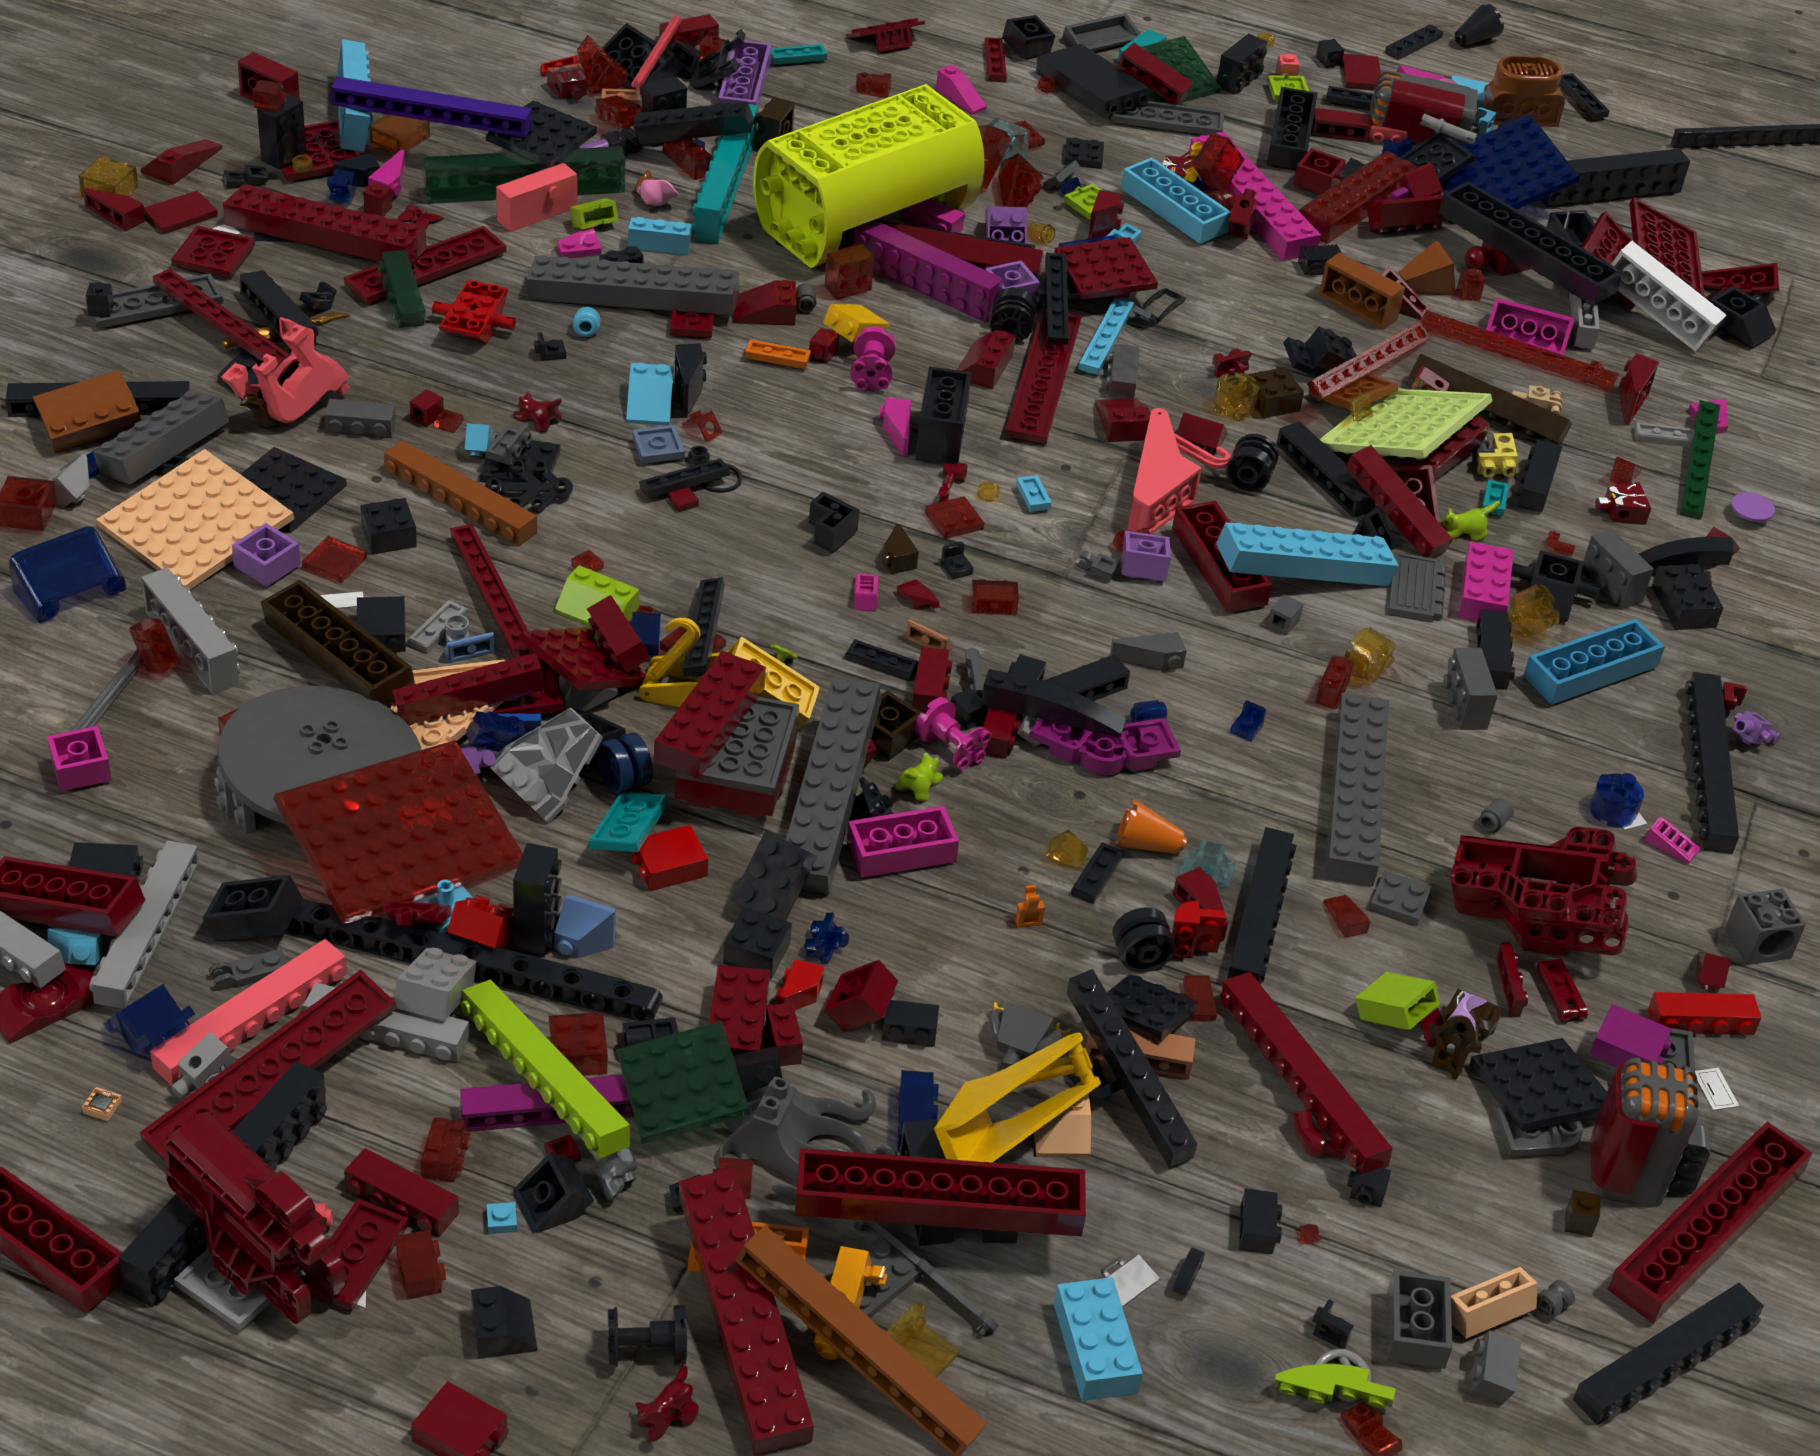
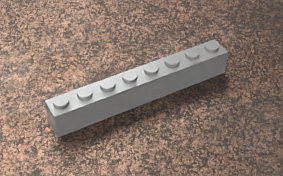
M167 840L163 850L158 851L154 867L149 868L147 880L144 885L140 886L146 901L116 939H112L107 956L103 957L100 962L99 972L90 981V991L93 992L94 1004L126 1009L199 866L198 847L196 845Z

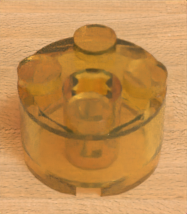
M1235 372L1234 376H1228L1227 373L1219 377L1214 398V411L1228 417H1233L1236 421L1245 420V417L1250 416L1255 411L1259 392V385H1256V380L1247 374Z
M1536 584L1511 596V609L1508 610V616L1512 622H1516L1525 637L1533 636L1559 622V610H1554L1552 604L1556 601L1544 585L1537 586Z
M1366 627L1350 643L1354 647L1351 652L1346 651L1343 663L1373 683L1378 679L1380 672L1384 668H1389L1395 659L1392 653L1396 644L1375 629Z

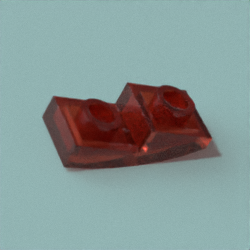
M1364 1401L1341 1413V1419L1347 1428L1372 1456H1392L1403 1450L1402 1440L1383 1426V1416Z

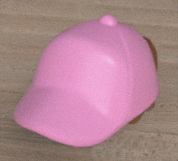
M649 170L639 178L635 186L636 193L641 195L645 204L651 206H662L671 198L679 195L668 181L652 178Z

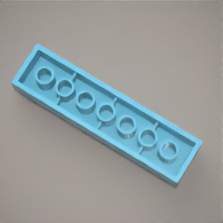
M342 39L336 73L337 78L344 77L371 81L369 78V51L365 49V43ZM338 106L340 148L364 152L365 144L369 145L370 141L369 127L372 128L373 124L372 112Z
M1225 522L1216 543L1229 571L1236 573L1389 586L1399 567L1386 541L1379 536L1369 537L1359 534L1349 535L1339 532L1328 533L1318 530L1308 531Z

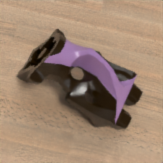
M1457 989L1442 1015V1018L1447 1020L1442 1025L1433 1027L1431 1031L1437 1041L1431 1065L1446 1067L1451 1072L1452 1078L1457 1080L1469 1053L1481 1052L1482 1045L1478 1041V1037L1481 1035L1488 1037L1491 1032H1495L1504 1008L1481 997ZM1450 1043L1455 1046L1453 1054H1448L1447 1046Z

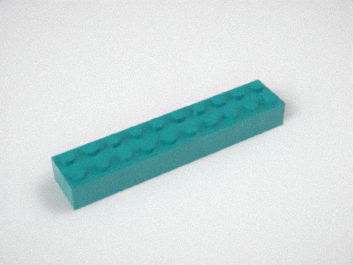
M749 104L754 117L752 132L722 135L721 140H718L717 150H714L713 161H710L709 171H706L705 182H702L701 193H698L697 204L694 203L693 215L696 216V220L693 221L692 232L695 233V241L719 244L756 141L758 105Z

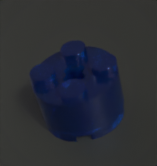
M1602 774L1597 781L1591 799L1590 812L1598 821L1602 819L1608 822L1607 825L1610 827L1623 828L1630 826L1640 811L1644 799V790L1633 774Z

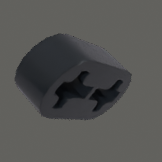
M1191 1247L1174 1283V1292L1183 1296L1188 1295L1202 1266L1205 1252Z

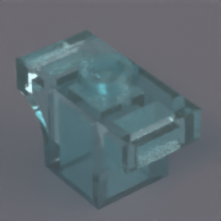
M1202 840L1197 850L1186 851L1180 874L1200 866L1213 878L1216 884L1229 887L1235 863L1226 857L1225 845Z

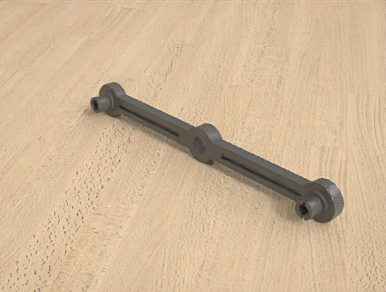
M857 1220L853 1224L858 1231H861L865 1225L870 1226L917 1265L926 1275L981 1320V1324L976 1330L982 1336L988 1330L996 1331L999 1327L990 1316L940 1276L923 1258L920 1259L876 1221Z

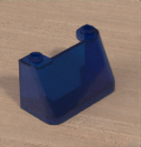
M91 526L83 527L18 551L9 560L13 591L38 623L56 616L60 608L59 600L101 585L103 591L109 595L126 590V582L101 535Z

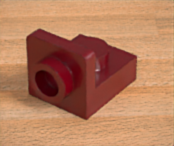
M1724 682L1722 691L1725 718H1728L1730 710H1734L1736 705L1740 706L1747 692L1746 686Z

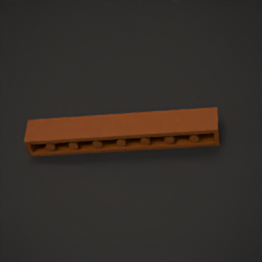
M402 440L384 452L385 470L390 474L395 475L517 546H521L537 534V516L409 443Z

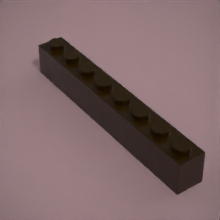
M1421 353L1409 374L1414 381L1423 365L1449 382L1450 386L1447 391L1491 394L1492 402L1482 411L1487 413L1486 417L1494 421L1500 419L1505 422L1507 427L1514 430L1518 427L1524 430L1523 433L1531 438L1538 436L1543 439L1542 441L1561 446L1572 426L1570 419Z

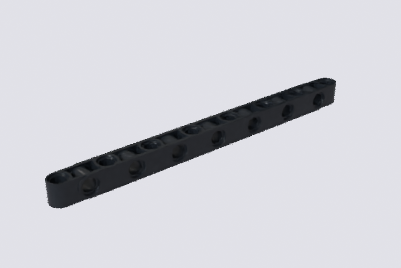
M302 899L287 928L292 933L312 937L320 941L326 939L332 944L410 964L426 948H438L444 953L460 954L468 957V959L477 961L474 980L485 982L491 979L496 986L637 1021L653 1020L663 1000V995L659 990L625 979L499 947L493 948L475 941L416 926H398L396 921L306 899Z

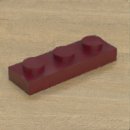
M1501 942L1496 956V963L1510 1017H1521L1523 1008L1528 1004V994L1523 990V975L1518 971L1517 967L1518 956L1517 953L1513 952L1511 942Z

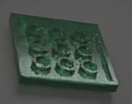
M1185 36L1141 47L1193 82L1189 95L1182 102L1220 92L1222 87ZM1149 88V94L1155 102L1172 104Z
M722 1021L616 1050L642 1144L750 1114Z

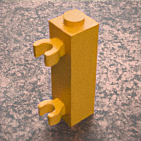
M841 1246L831 1284L838 1291L843 1292L847 1299L857 1308H860L867 1281L875 1285L885 1286L888 1274L885 1273L886 1268L883 1266H871L872 1262L869 1251ZM816 1334L814 1344L817 1354L829 1360L844 1359Z

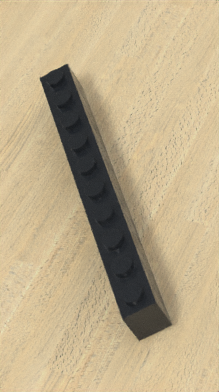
M1693 672L1690 681H1686L1685 694H1688L1686 709L1690 711L1688 715V725H1691L1689 740L1693 741L1691 757H1694L1692 771L1696 773L1694 789L1698 790L1696 806H1699L1697 821L1701 823L1699 839L1703 840L1704 850L1733 854L1739 839L1721 676Z

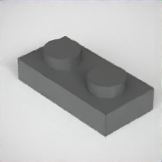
M1075 160L1063 166L1044 181L1043 184L1046 189L1053 186L1056 189L1065 183L1064 179L1068 180L1075 175L1074 171L1080 167Z

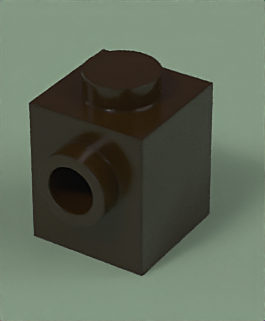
M1573 1190L1565 1210V1232L1589 1237L1593 1236L1600 1218L1601 1195Z

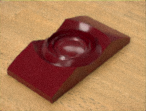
M64 962L66 970L41 988L32 982L10 984L0 992V1032L8 1043H14L93 1005L94 999L93 992L90 991V981L95 974L87 965Z

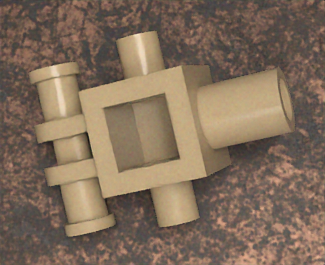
M1529 385L1528 393L1512 390L1511 394L1560 415L1562 410L1561 392L1553 391L1550 395V389Z

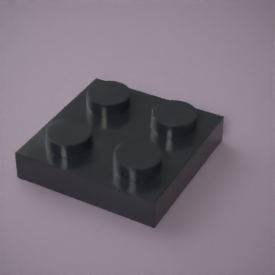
M1076 137L1066 138L1064 165L1076 160L1080 167L1102 169L1104 142L1082 140Z

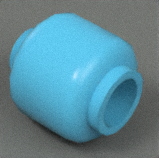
M582 307L577 310L572 323L576 334L585 338L595 335L600 327V315L595 309L590 307Z

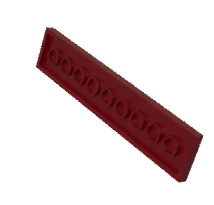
M1046 309L1041 310L1005 430L1006 437L1047 444L1082 316L1068 314V344L1047 343Z
M360 969L140 1131L141 1139L165 1162V1151H167L165 1149V1142L178 1128L201 1113L213 1111L214 1115L233 1131L295 1061L316 1069L396 1009V1002Z

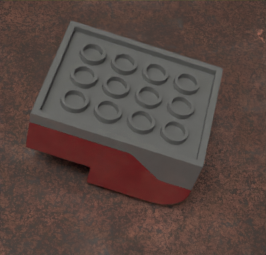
M758 697L699 779L676 771L675 799L687 801V805L711 809L712 806L734 809L736 814L758 818L761 815L773 817L778 796H782L794 754L799 704Z

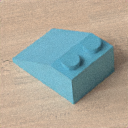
M631 363L626 423L670 425L674 366Z

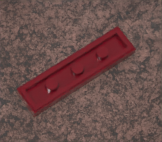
M985 37L984 48L988 82L1006 83L1007 73L1003 39Z

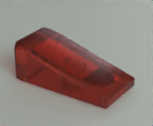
M1347 895L1324 899L1323 903L1345 938L1368 933L1370 926L1369 918Z

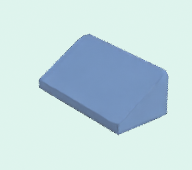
M491 632L448 642L444 649L448 662L494 652V633Z

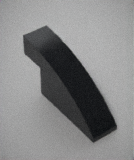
M1694 537L1657 545L1640 552L1639 555L1653 568L1652 576H1655L1658 566L1700 564L1704 571L1707 562L1730 565L1734 549L1732 538Z

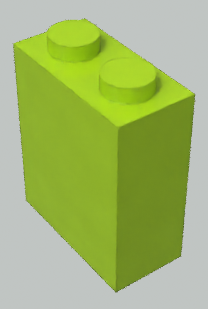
M1385 972L1355 997L1361 1020L1406 1030L1412 1029L1441 1004L1435 981Z

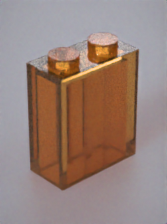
M387 114L374 122L372 128L369 127L370 143L394 154H397L400 150L406 153L430 137V121Z

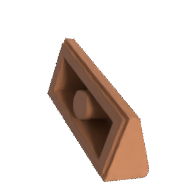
M911 619L907 621L906 639L924 647L949 650V652L953 649V645L948 637Z

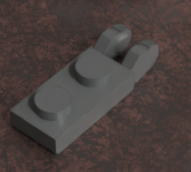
M969 648L965 651V668L968 683H973L970 684V688L982 698L984 677L980 654L977 649Z
M279 948L230 961L229 963L225 961L218 964L215 963L210 966L208 971L210 976L215 978L213 980L215 989L238 988L260 981L285 965L287 961L282 949Z

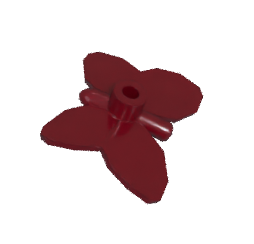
M412 204L407 205L406 212L398 216L399 221L416 222L417 225L423 226L425 229L430 222L444 219L440 215L427 213L425 209L422 211L418 206Z

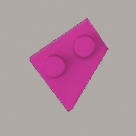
M593 227L583 229L557 241V248L561 257L578 258L602 255V248Z

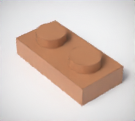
M602 88V105L609 107H640V90Z

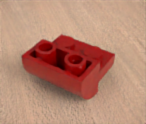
M1190 901L1179 906L1175 912L1171 929L1176 943V952L1173 957L1193 958L1194 951L1218 953L1226 918L1225 911L1200 909L1199 901Z

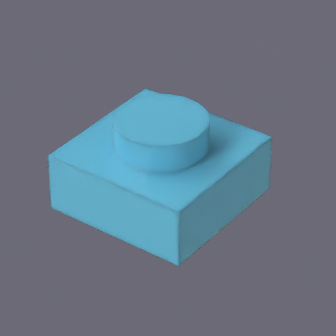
M515 1202L487 1204L488 1234L517 1232Z

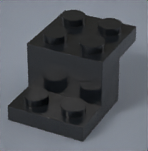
M1318 327L1305 343L1287 337L1283 342L1292 367L1322 382L1326 381L1339 365L1354 372L1360 367L1357 359L1358 356L1352 347V342L1347 337L1336 335L1330 329L1325 330Z

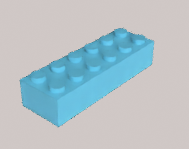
M1151 157L1124 168L1121 189L1199 244L1228 232L1231 211Z

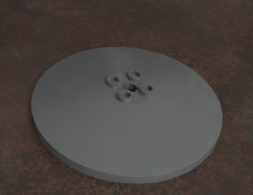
M324 686L284 688L252 699L229 718L221 733L218 748V762L222 776L228 787L244 804L276 822L313 831L333 832L360 829L392 817L402 810L414 797L422 779L424 765L423 752L417 736L397 713L367 696L344 689Z

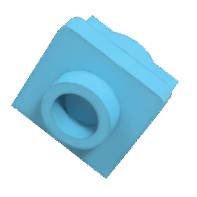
M1482 107L1478 108L1474 122L1477 128H1479L1478 136L1485 138L1491 131L1496 112Z

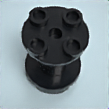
M673 1305L672 1320L650 1321L649 1327L618 1328L617 1307L608 1309L609 1366L618 1367V1346L650 1345V1351L673 1350L674 1365H686L687 1328L686 1323H684L686 1306Z

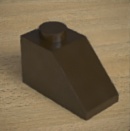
M900 524L894 527L886 540L884 553L882 554L883 565L888 567L892 575L917 569L919 551Z

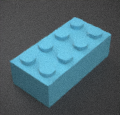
M1114 1278L1058 1284L1054 1308L1081 1401L1138 1394L1143 1373Z

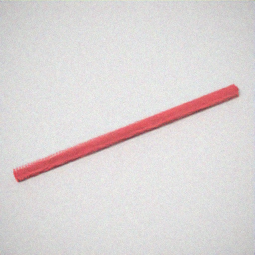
M678 14L673 16L631 83L632 87H636V90L641 89L680 26L683 18L679 17Z

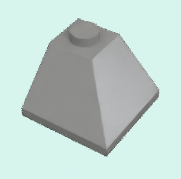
M83 453L61 467L34 495L63 507L71 502L77 504L85 497L83 492L89 487L87 456Z

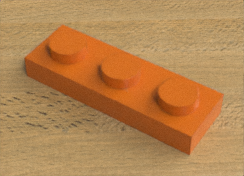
M752 339L749 340L745 350V358L769 362L775 365L791 366L797 369H806L811 357V350Z

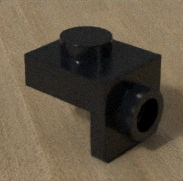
M321 281L317 292H301L299 300L305 303L308 309L318 311V309H331L337 290L326 282Z

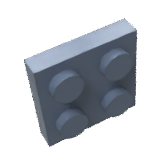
M675 425L632 430V438L642 464L685 458V450Z

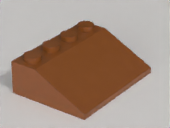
M120 370L33 397L55 453L131 429L137 422L141 421L138 407Z

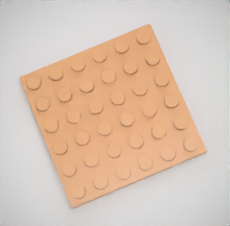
M204 449L96 520L100 528L157 571L168 567L174 575H178L182 585L190 590L233 561L232 544L265 523L279 530L294 520V514Z

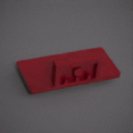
M918 18L852 29L850 34H846V38L874 34L877 52L913 46L910 27L925 25V21H918Z

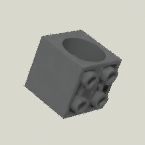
M1782 888L1738 895L1725 930L1745 964L1753 965L1792 959L1806 924Z

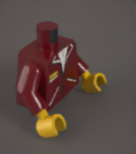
M1201 142L1194 143L1191 146L1193 151H1188L1180 157L1165 156L1163 165L1191 184L1198 176L1197 169L1194 167L1196 159L1194 156L1201 157L1204 152Z

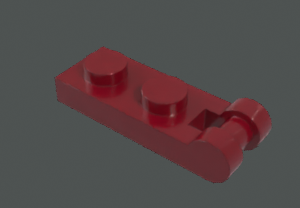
M1563 960L1539 961L1536 969L1557 1009L1560 1022L1570 1021L1571 1018H1576L1577 1020L1587 1019V1007Z

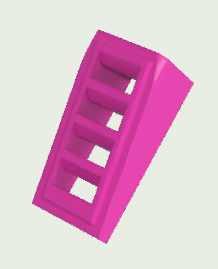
M856 574L855 610H877L879 575Z
M1659 817L1651 826L1646 838V842L1688 865L1701 849L1662 817Z

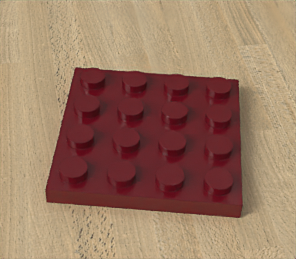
M339 120L305 125L307 153L282 167L281 171L287 181H298L303 178H315L320 175L334 174V162L360 156V153L355 150L340 148Z
M1605 211L1599 216L1581 248L1611 265L1620 251L1632 240ZM1619 291L1615 293L1619 297L1620 302L1626 305L1629 310L1636 306Z
M1130 237L1055 247L1054 253L1066 254L1067 277L1081 300L1153 290L1158 287V281Z
M589 627L574 629L551 628L549 630L534 629L533 631L521 632L518 639L580 691L643 685L646 674L642 672V669L637 667L626 673L622 665L617 667L595 634V631Z

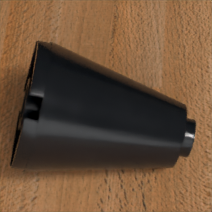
M1491 4L1479 6L1455 32L1456 43L1464 47L1501 35L1504 23L1501 24L1499 18L1502 16L1499 11Z

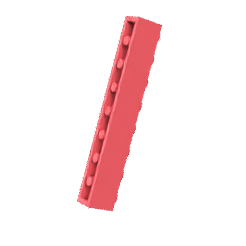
M326 939L322 940L150 1050L153 1069L172 1086L182 1078L178 1067L179 1061L208 1033L212 1032L228 1047L229 1051L233 1050L238 1044L249 1037H253L264 1027L276 1022L281 1016L292 1009L299 1007L301 1003L306 1001L316 982L329 986L335 981L342 979L347 974L346 956Z

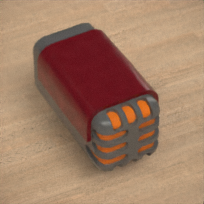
M1385 70L1378 77L1371 99L1369 113L1371 126L1375 125L1408 132L1406 141L1417 144L1422 143L1436 133L1435 130L1420 125L1424 114L1439 120L1441 118L1445 119L1444 122L1471 131L1477 110L1478 90L1431 78H1422ZM1449 136L1465 148L1467 142Z
M1639 1057L1630 1058L1616 1068L1590 1138L1591 1189L1594 1194L1601 1195V1198L1606 1200L1658 1207L1662 1204L1667 1193L1690 1195L1696 1190L1710 1157V1141L1708 1129L1705 1126L1696 1124L1699 1116L1698 1086L1696 1084L1697 1076L1692 1068L1685 1065L1681 1069L1674 1068V1064L1668 1062L1665 1066L1657 1065L1656 1060H1649L1648 1063H1643Z

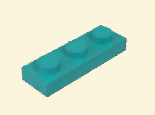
M823 44L771 48V60L773 64L784 65L786 63L800 64L809 61L819 62L827 60V52Z

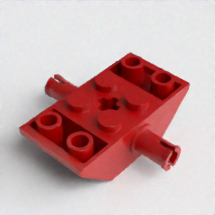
M467 280L454 303L448 304L435 300L432 305V314L445 316L439 326V330L446 335L488 343L497 327L513 331L516 326V317L502 315L508 288L496 284L492 285L477 280Z

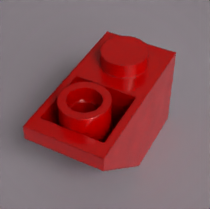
M794 959L791 969L786 968L783 977V983L785 984L784 987L778 988L775 1002L779 1004L793 1002L795 1010L816 1003L823 985L825 966Z

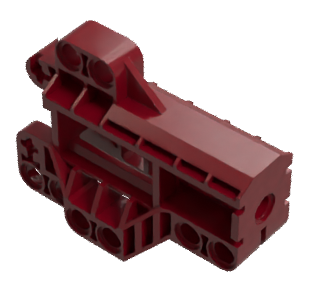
M1574 827L1568 831L1565 838L1549 846L1484 837L1460 836V845H1458L1454 859L1455 864L1450 875L1454 904L1459 913L1502 919L1523 951L1560 956L1567 955L1572 950L1604 955H1617L1623 951L1629 928L1628 915L1626 913L1627 897L1622 888L1612 885L1629 886L1635 883L1637 880V867L1634 856L1632 858L1627 856V853L1616 852L1615 836L1611 831L1588 827ZM1531 878L1549 880V882L1534 881ZM1553 881L1571 883V885L1553 883ZM1576 884H1581V885H1586V886L1581 887V886H1576ZM1614 897H1618L1615 908H1612L1611 901ZM1584 935H1590L1594 938L1589 943H1583L1579 939ZM1610 938H1615L1619 941V944L1611 947L1606 945L1605 942Z
M213 1111L197 1115L170 1136L165 1142V1149L167 1150L165 1151V1163L168 1167L166 1168L167 1183L171 1190L204 1221L211 1264L240 1293L248 1295L257 1288L292 1323L299 1324L310 1315L311 1295L305 1283L294 1273L296 1270L301 1268L313 1280V1285L316 1288L318 1286L321 1287L332 1298L344 1290V1264L332 1251L335 1247L333 1238L331 1237L327 1240L323 1235L326 1233L327 1218L316 1211L310 1196L287 1174L282 1171L276 1173L268 1163L266 1164L249 1148L247 1143H244L235 1135L230 1127H227L219 1120Z

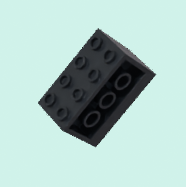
M929 366L919 419L916 460L944 464H957L959 462L972 372Z

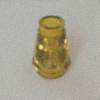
M1027 223V233L1042 243L1053 241L1055 229L1051 224Z

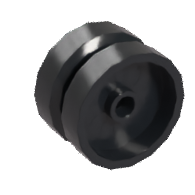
M1144 907L1129 911L1121 916L1113 926L1112 936L1118 947L1120 959L1125 968L1131 971H1153L1169 962L1176 952V943L1170 932L1168 921L1163 912L1156 908Z

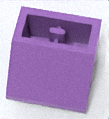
M988 206L985 210V236L1027 244V208Z

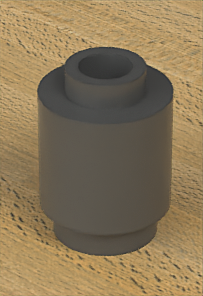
M802 283L796 288V303L802 312H811L817 304L816 288L810 283Z
M1496 798L1481 812L1479 822L1487 831L1499 830L1514 815V809L1509 801L1503 798Z

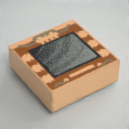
M96 1087L82 1106L83 1114L109 1121L122 1102L121 1095Z

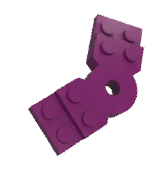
M1165 718L1124 724L1121 737L1039 719L1029 734V738L1049 746V754L1070 763L1081 762L1087 770L1100 775H1112L1120 772L1124 767L1132 771L1156 768L1157 761L1178 758L1181 753V749Z

